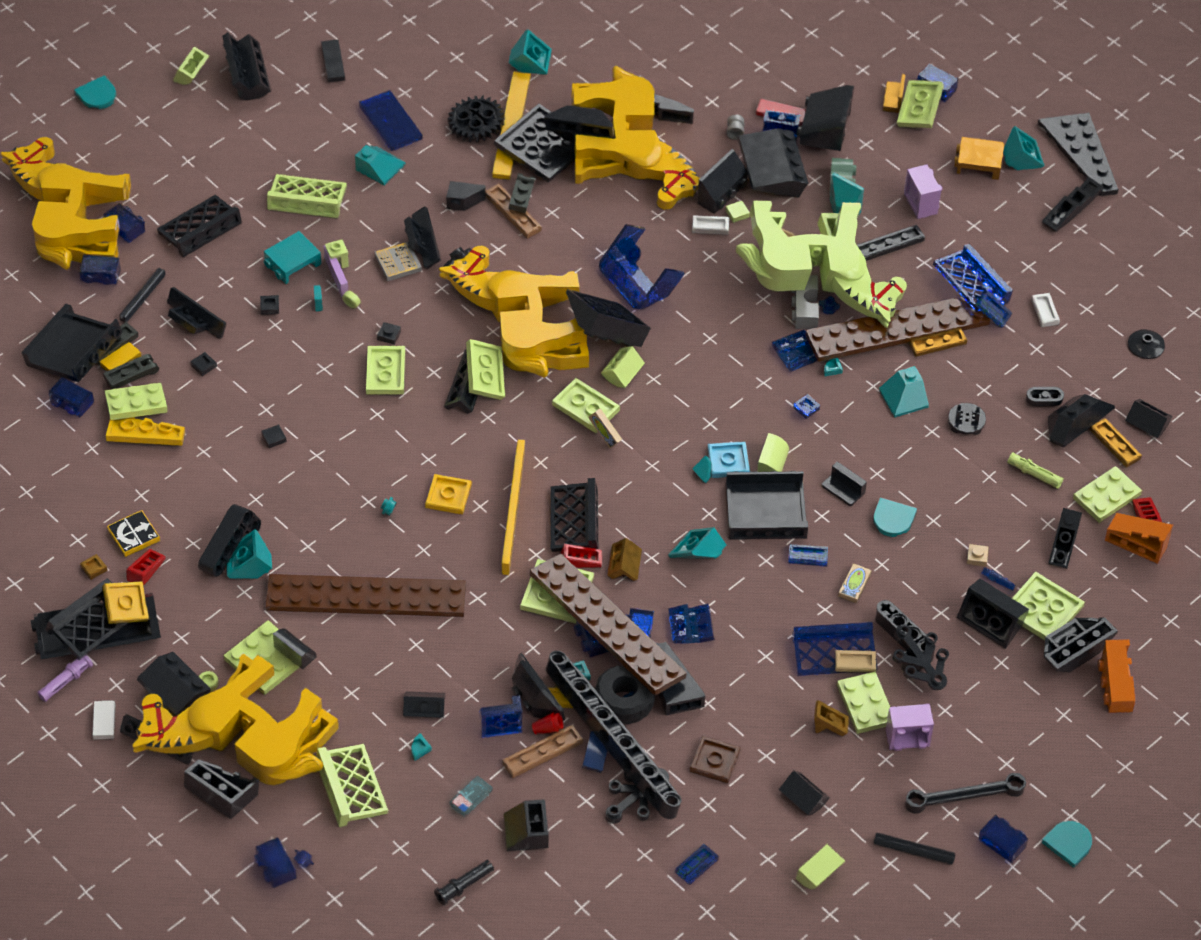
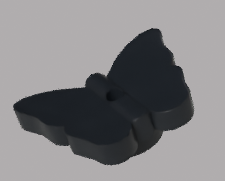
M462 247L457 248L449 254L451 259L443 267L450 266L452 260L456 261L464 258L472 249L467 248L463 250Z

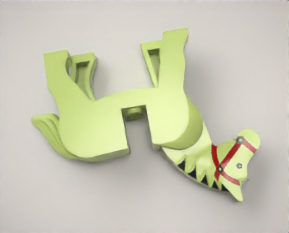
M753 201L750 210L752 231L758 242L760 252L754 244L744 243L737 245L736 253L756 273L759 282L764 287L773 291L805 290L812 267L819 266L823 291L835 293L853 309L864 315L877 318L884 327L888 328L890 318L894 316L896 311L895 305L902 299L907 284L901 277H893L888 283L872 282L865 257L855 243L858 225L857 217L861 209V203H842L839 213H821L817 223L820 234L788 237L782 230L786 219V212H770L772 207L771 201Z

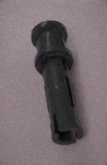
M485 860L458 879H450L448 884L442 888H436L434 894L437 900L445 906L453 897L461 896L464 889L494 871L492 863H489V860Z

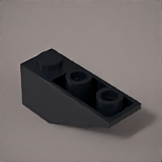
M1063 508L1048 564L1068 568L1082 512Z

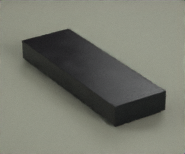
M339 39L321 41L328 82L345 81Z

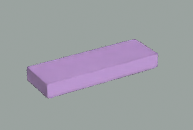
M324 245V258L342 297L348 291V283L337 258L331 259Z

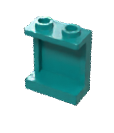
M300 231L264 251L263 262L265 266L271 269L277 279L282 280L285 284L289 283V276L308 264L312 263L315 267L322 264L321 252Z

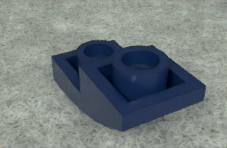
M592 731L589 735L582 768L602 773L607 749Z

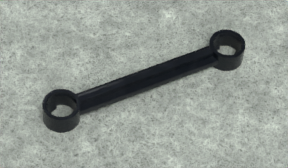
M1011 773L1006 777V780L927 794L915 789L908 792L905 807L909 812L918 814L923 812L925 807L929 805L1000 793H1007L1012 797H1018L1024 793L1026 779L1019 773ZM1009 782H1019L1022 787H1014ZM911 798H919L923 804L913 803Z

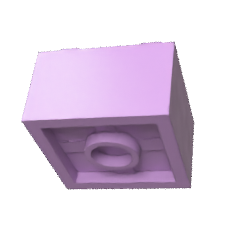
M928 165L907 169L904 195L917 219L938 214V208L940 207L939 201L942 187L937 183L933 176L934 172L932 169H929Z
M930 704L889 707L886 734L890 750L899 751L906 748L919 747L922 749L930 747L934 726Z

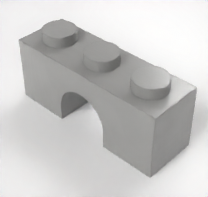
M810 275L805 290L791 291V293H795L791 301V306L795 307V310H792V321H795V329H813L818 327V303L808 302L817 301L818 275Z

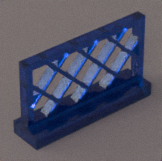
M970 243L964 245L961 251L934 260L933 265L976 312L981 309L976 306L974 298L979 299L981 294L975 293V290L986 292L987 296L988 293L993 294L996 298H989L996 304L1002 303V305H1006L1010 302L1013 289ZM960 258L964 263L955 261V259ZM941 264L951 265V269L943 267ZM953 266L964 268L963 272L954 270ZM966 269L971 270L974 274L966 273ZM952 275L960 276L962 280L954 279ZM964 278L975 280L974 284L965 282ZM977 281L982 282L985 286L977 285ZM963 287L971 288L973 292L965 291Z
M873 622L793 627L792 641L794 642L798 676L851 673L835 671V659L829 655V652L833 648L844 650L837 645L840 640H846L851 644L846 649L847 651H850L853 647L859 651H869V649L870 651H875ZM869 638V646L866 649L857 644L860 639ZM821 641H826L831 645L826 652L817 646ZM806 642L812 647L805 653L799 648V643ZM814 649L822 654L818 661L809 656ZM825 657L834 663L830 668H824L820 665V662ZM805 658L814 664L811 669H802L801 663Z

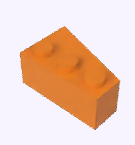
M1116 513L1107 529L1105 541L1158 564L1168 547L1173 525Z
M1130 639L1106 640L1101 659L1098 660V671L1102 672L1100 679L1101 688L1105 689L1103 701L1104 705H1107L1109 713L1133 712L1134 680L1129 669V665H1132V660L1127 658Z

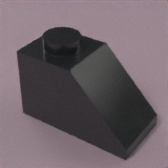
M450 181L446 196L447 209L465 211L484 201L486 198V185Z

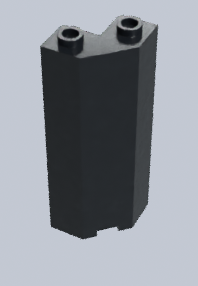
M153 593L145 594L148 621L130 622L94 650L161 638ZM92 607L90 614L101 615L102 608ZM105 608L104 616H107V610H106V608ZM64 609L34 614V620H30L32 632L36 631L38 642L34 643L36 655L40 654L41 660L72 654L54 634L50 636L45 630L48 621ZM77 618L76 625L87 626V619ZM90 619V627L101 628V620ZM104 621V628L113 629L115 627V623L109 624L108 621ZM64 628L60 631L64 636L72 637V629ZM75 630V637L86 639V631ZM90 631L89 639L98 640L101 633ZM75 642V648L81 653L86 649V643Z

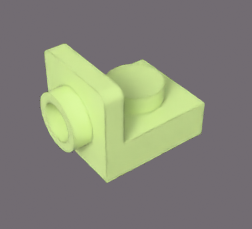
M343 240L326 243L325 247L330 258H337L341 268L349 267L348 251Z

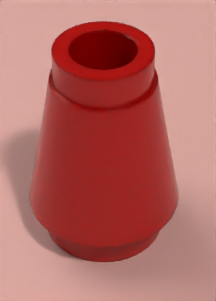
M551 713L532 723L534 734L555 733L564 727L559 713Z

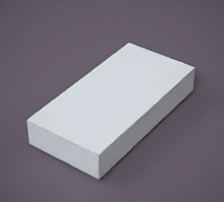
M693 215L692 233L728 235L729 217Z
M1050 293L1032 295L1031 301L1041 327L1059 325L1060 319Z
M94 701L93 739H114L115 701Z

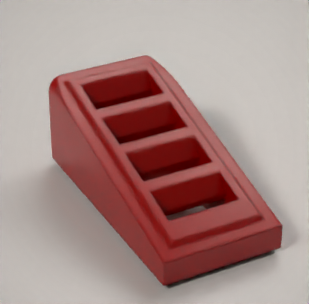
M1151 497L1132 499L1137 517L1144 519L1152 518L1153 521L1162 522Z
M570 544L563 545L560 554L576 568H601L602 550Z
M149 549L126 569L127 581L143 582L144 586L165 561L166 556Z

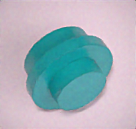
M390 497L389 500L386 498L380 508L383 510V515L387 514L390 516L397 502L393 500V497Z

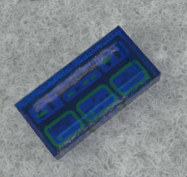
M987 290L982 292L975 303V306L1000 328L1006 325L1012 315V312Z
M789 544L788 564L827 566L828 547Z
M702 844L675 868V873L691 885L719 860V856L707 845Z

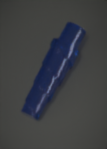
M984 567L981 574L987 576V579L1014 591L1016 585L995 570Z

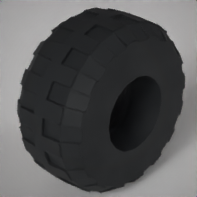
M623 665L614 666L605 670L597 679L595 690L624 725L637 723L649 715L654 705L655 695ZM619 692H629L633 696L623 698L616 694Z

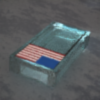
M477 775L449 804L462 816L466 817L493 791V787Z

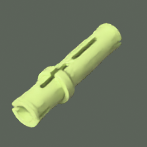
M1014 452L1011 453L1007 463L1022 470V473H1028L1057 489L1060 488L1064 478L1036 465L1031 459L1022 458Z

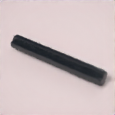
M157 268L119 314L121 321L128 322L166 276L164 269Z
M879 832L874 837V844L948 864H953L955 860V853Z

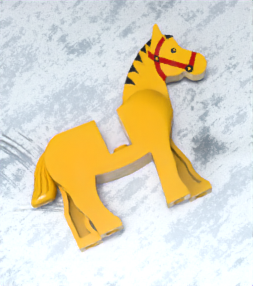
M614 66L612 68V82L572 83V106L596 108L612 116L615 136L614 139L575 135V184H581L588 179L603 178L615 174H625L636 179L649 178L663 181V187L658 192L657 206L663 210L671 209L681 198L694 196L696 191H698L700 179L695 170L678 151L659 141L655 130H652L654 88L648 80L629 73L618 66Z
M41 137L26 147H15L11 152H1V156L4 157L2 162L9 165L17 182L30 195L41 200L38 202L32 222L38 254L43 259L52 261L65 270L69 269L71 261L88 266L116 267L119 255L117 245L119 233L118 215L89 220L86 219V206L129 199L131 190L130 174L110 176L83 171L64 163H46L55 155L53 140L49 137Z
M476 246L466 257L456 261L452 260L450 266L439 268V271L442 272L439 274L441 278L449 280L458 292L474 304L491 310L497 321L500 322L502 359L507 367L516 371L531 372L543 378L548 376V368L557 370L589 368L587 335L578 325L576 318L568 322L556 324L542 322L544 307L569 300L566 294L567 289L579 292L577 273L570 271L563 276L533 275L512 270L486 272L485 269L489 266V249L485 246Z
M242 654L239 657L238 667L229 678L226 686L198 698L190 707L176 717H173L167 709L163 708L162 699L159 695H147L142 701L144 717L139 728L136 729L138 739L133 744V751L138 753L149 749L160 753H190L209 747L222 751L239 731L243 729L245 733L235 743L237 763L255 778L259 779L260 782L267 785H278L287 780L297 779L323 769V763L313 753L317 752L318 748H322L339 729L338 719L322 709L320 697L304 688L296 710L288 718L277 723L264 709L248 699L251 694L274 676V666L259 655L252 660L245 654Z

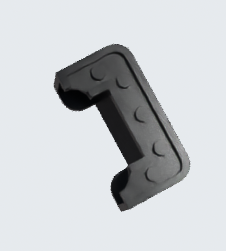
M844 85L811 93L810 97H806L805 107L807 108L802 127L798 126L797 137H800L799 145L841 151L847 118L851 113L854 86Z

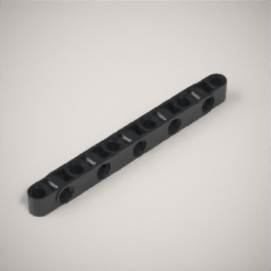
M557 650L552 651L547 661L546 673L658 813L665 819H674L682 802L680 795L566 654Z

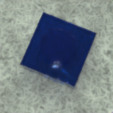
M806 394L794 403L793 408L807 419L820 410V404L810 395Z

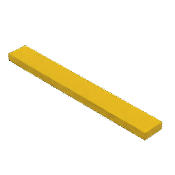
M513 72L505 110V125L502 126L500 135L523 117L531 74ZM498 148L492 178L510 180L514 159Z
M519 439L516 447L502 555V575L510 574L525 455V440Z

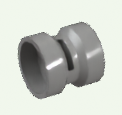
M731 115L727 119V136L730 139L737 140L739 135L744 134L745 120L740 115Z

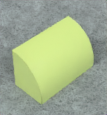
M194 47L178 69L173 81L184 85L191 83L209 55Z
M633 346L620 348L601 374L613 385L625 388L645 363Z
M768 433L758 461L757 472H782L789 452V446L782 438Z
M827 844L798 869L796 880L809 889H815L838 869L845 860Z

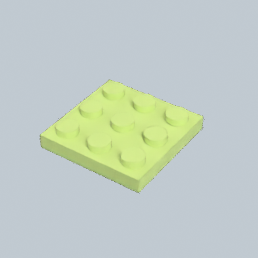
M537 559L535 567L546 561ZM578 569L589 581L593 582V572ZM532 577L530 578L520 610L578 623Z
M1037 572L1029 578L1013 597L1014 600L1029 608L1022 626L1045 640L1047 635L1073 620L1085 603Z
M269 620L224 655V660L235 670L238 667L239 657L242 654H245L252 660L259 655L274 666V676L258 689L264 695L299 668V666L274 648L273 633L279 629Z

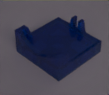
M520 695L512 696V704L482 707L479 709L482 738L522 733Z

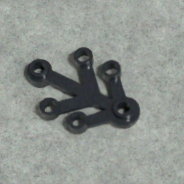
M899 625L894 632V637L899 642H905L915 657L906 655L903 650L897 649L892 656L893 661L910 664L904 670V676L907 679L927 682L928 686L935 691L944 689L947 685V677L943 674L945 661L949 656L948 650L940 648L937 651V664L934 669L930 663L933 647L938 640L937 635L933 632H929L926 635L923 654L911 637V629L907 625ZM928 637H932L934 641H930ZM939 653H943L945 657H941ZM896 654L901 655L902 658H898ZM914 666L923 668L926 673L918 672ZM907 670H911L913 674H909Z
M659 768L669 780L668 772L665 769ZM624 772V780L626 782H632V780ZM612 780L609 783V792L612 794L632 793L618 805H611L606 809V820L609 823H619L622 819V812L638 799H640L637 810L638 819L644 821L649 818L648 800L636 785L621 784L618 780ZM640 812H646L647 814L641 815Z

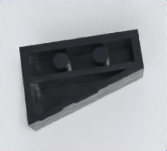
M198 759L184 771V787L229 819H232L258 796L259 779L253 778L251 780L242 777L241 773L234 772L233 774L222 770L223 767Z

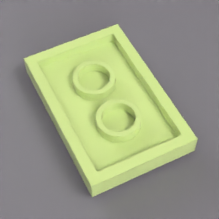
M909 80L897 120L898 127L932 128L944 87L943 82Z
M472 339L466 342L469 393L502 400L505 397L502 347Z
M368 346L366 394H404L405 346Z
M577 378L552 400L554 407L595 433L598 431L589 420V416L598 409H601L610 421L620 411L618 404Z
M161 383L105 390L110 420L167 413V404Z
M1115 466L1074 493L1073 499L1100 523L1130 503L1132 499L1139 497L1142 490Z
M876 672L837 681V687L857 734L886 727L890 705Z

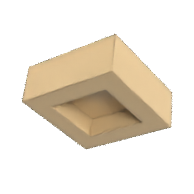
M969 544L967 564L986 567L989 547Z

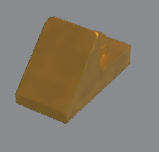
M817 700L814 714L815 732L819 733L827 728L840 736L846 735L848 733L849 716Z

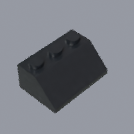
M733 149L699 179L697 204L713 214L722 209L726 202L733 199L741 188H745L748 183L747 170Z
M978 579L968 587L956 618L1006 649L1023 625L1029 608L984 580Z
M174 651L157 657L137 678V681L150 694H157L161 697L163 707L173 717L181 714L195 700L211 691V688Z

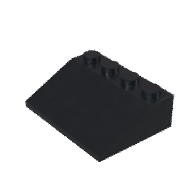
M773 129L743 134L737 137L752 190L798 198L801 196L808 185V180L793 131Z
M566 290L576 321L586 335L590 337L595 335L605 341L610 339L617 344L622 342L629 347H642L651 327L622 304L574 290Z

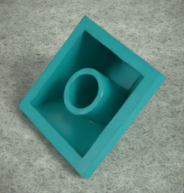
M527 29L511 49L509 63L521 73L546 75L548 73L552 48Z
M1012 127L1003 149L1005 163L1016 170L1043 168L1045 165L1037 141L1018 127Z
M365 145L355 155L356 170L382 185H385L406 165L405 161L377 146Z
M833 173L829 197L833 213L840 212L842 203H861L860 214L862 211L864 188Z
M915 366L897 371L879 388L894 418L929 407L923 379Z
M714 527L694 529L685 535L668 556L670 558L715 559L722 554V550L727 544Z
M254 529L241 539L227 564V577L259 578L272 569V555L257 530Z

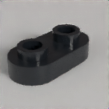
M1031 387L1026 394V401L1032 406H1058L1062 404L1064 399V392L1058 387Z

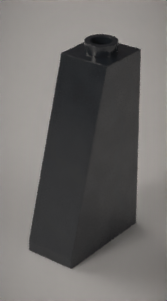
M667 642L656 643L687 673L684 680L659 693L665 715L704 708L705 693Z

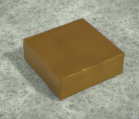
M97 554L80 563V567L90 580L108 571L107 566Z

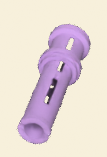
M86 655L81 660L76 659L72 663H68L62 673L37 692L41 700L46 702L71 680L78 679L80 674L87 668L93 667L90 658Z

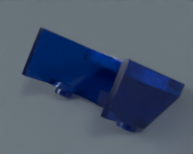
M625 224L600 259L599 270L632 308L643 310L667 298L685 273L684 271L665 268L653 284L636 264L641 257V250L636 243L646 229L640 226Z

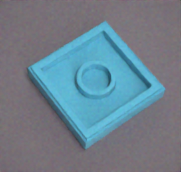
M746 442L708 444V456L712 463V478L726 477L727 472H750Z

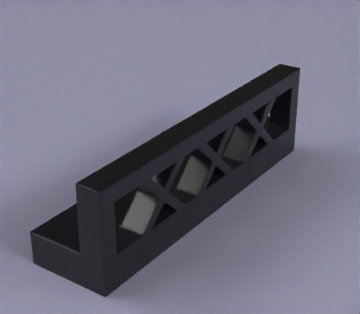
M466 349L463 352L444 407L449 410L459 406L468 414L473 411L478 394L469 393Z

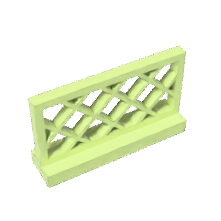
M276 174L271 191H268L267 209L338 218L347 183ZM279 181H283V182H287V183L281 185V184L279 183ZM298 184H305L304 186H301V187H298V186H297ZM322 186V188L316 189L315 187ZM290 187L294 188V190L289 192L286 190ZM333 188H340V190L335 191V192H334L332 189H333ZM308 189H310V190L312 191V192L307 193V194L304 192V191H306V190H308ZM326 191L330 193V194L325 195V196H323V195L321 194V193H324V192H326Z
M364 744L328 751L326 747L318 748L316 757L323 763V769L319 772L339 827L347 826L348 821L388 813ZM354 752H361L362 758L359 761L350 755ZM339 756L343 758L341 764L332 761L331 757ZM346 761L356 765L353 771L344 767ZM359 767L368 771L366 777L356 773ZM340 771L350 775L346 781L338 777ZM353 777L362 781L360 787L349 783ZM365 784L374 788L372 794L362 789ZM346 787L356 792L352 798L344 794L343 791ZM358 794L369 798L365 804L355 800ZM371 801L380 804L381 808L373 809L368 805ZM353 804L361 808V811L351 814L349 808Z

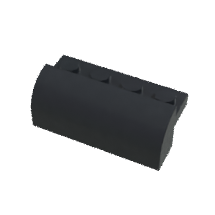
M228 32L222 35L226 60L229 63L228 70L232 76L231 82L234 88L237 89L239 98L255 100L270 93L271 88L260 43L250 34L239 41Z

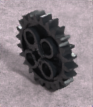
M475 95L474 99L468 97V101L461 99L462 103H455L456 107H451L452 112L448 113L449 129L452 130V134H456L457 138L462 136V141L469 138V142L473 139L478 142L481 138L485 141V137L491 139L492 134L498 135L497 130L501 131L502 126L505 125L504 109L501 108V104H497L496 100L491 101V97L485 100L483 95L480 99L477 98V95Z

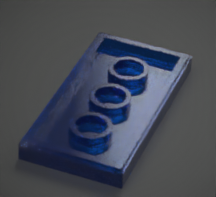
M391 90L359 102V107L391 151L423 139L422 133Z

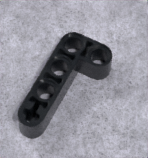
M237 504L230 506L198 562L199 570L215 577L222 574L245 532L250 533L254 529L260 530L261 520L252 510Z
M887 600L880 601L876 608V622L894 639L896 628L899 625H907L911 629V637L924 654L926 634L892 602ZM897 641L906 650V655L915 657L905 642ZM934 645V647H933L931 662L933 661V658H934L935 647H936L935 645ZM902 663V671L904 672L905 668L910 664ZM914 666L918 672L921 669H923L921 667ZM907 670L909 674H913L911 670Z

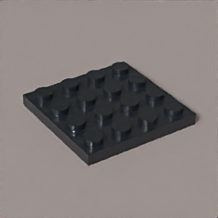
M537 104L494 140V146L549 183L575 161V141L565 140L555 133L547 131L544 116L551 113V111L541 104Z

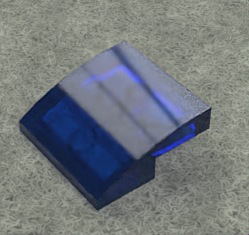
M804 329L772 341L775 352L790 372L817 362L805 336L806 331Z
M688 604L668 608L674 643L690 644L715 640L709 604L689 608Z

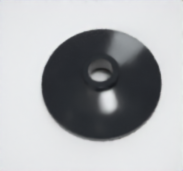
M1142 329L1130 335L1128 347L1139 358L1154 359L1164 352L1165 341L1158 333Z

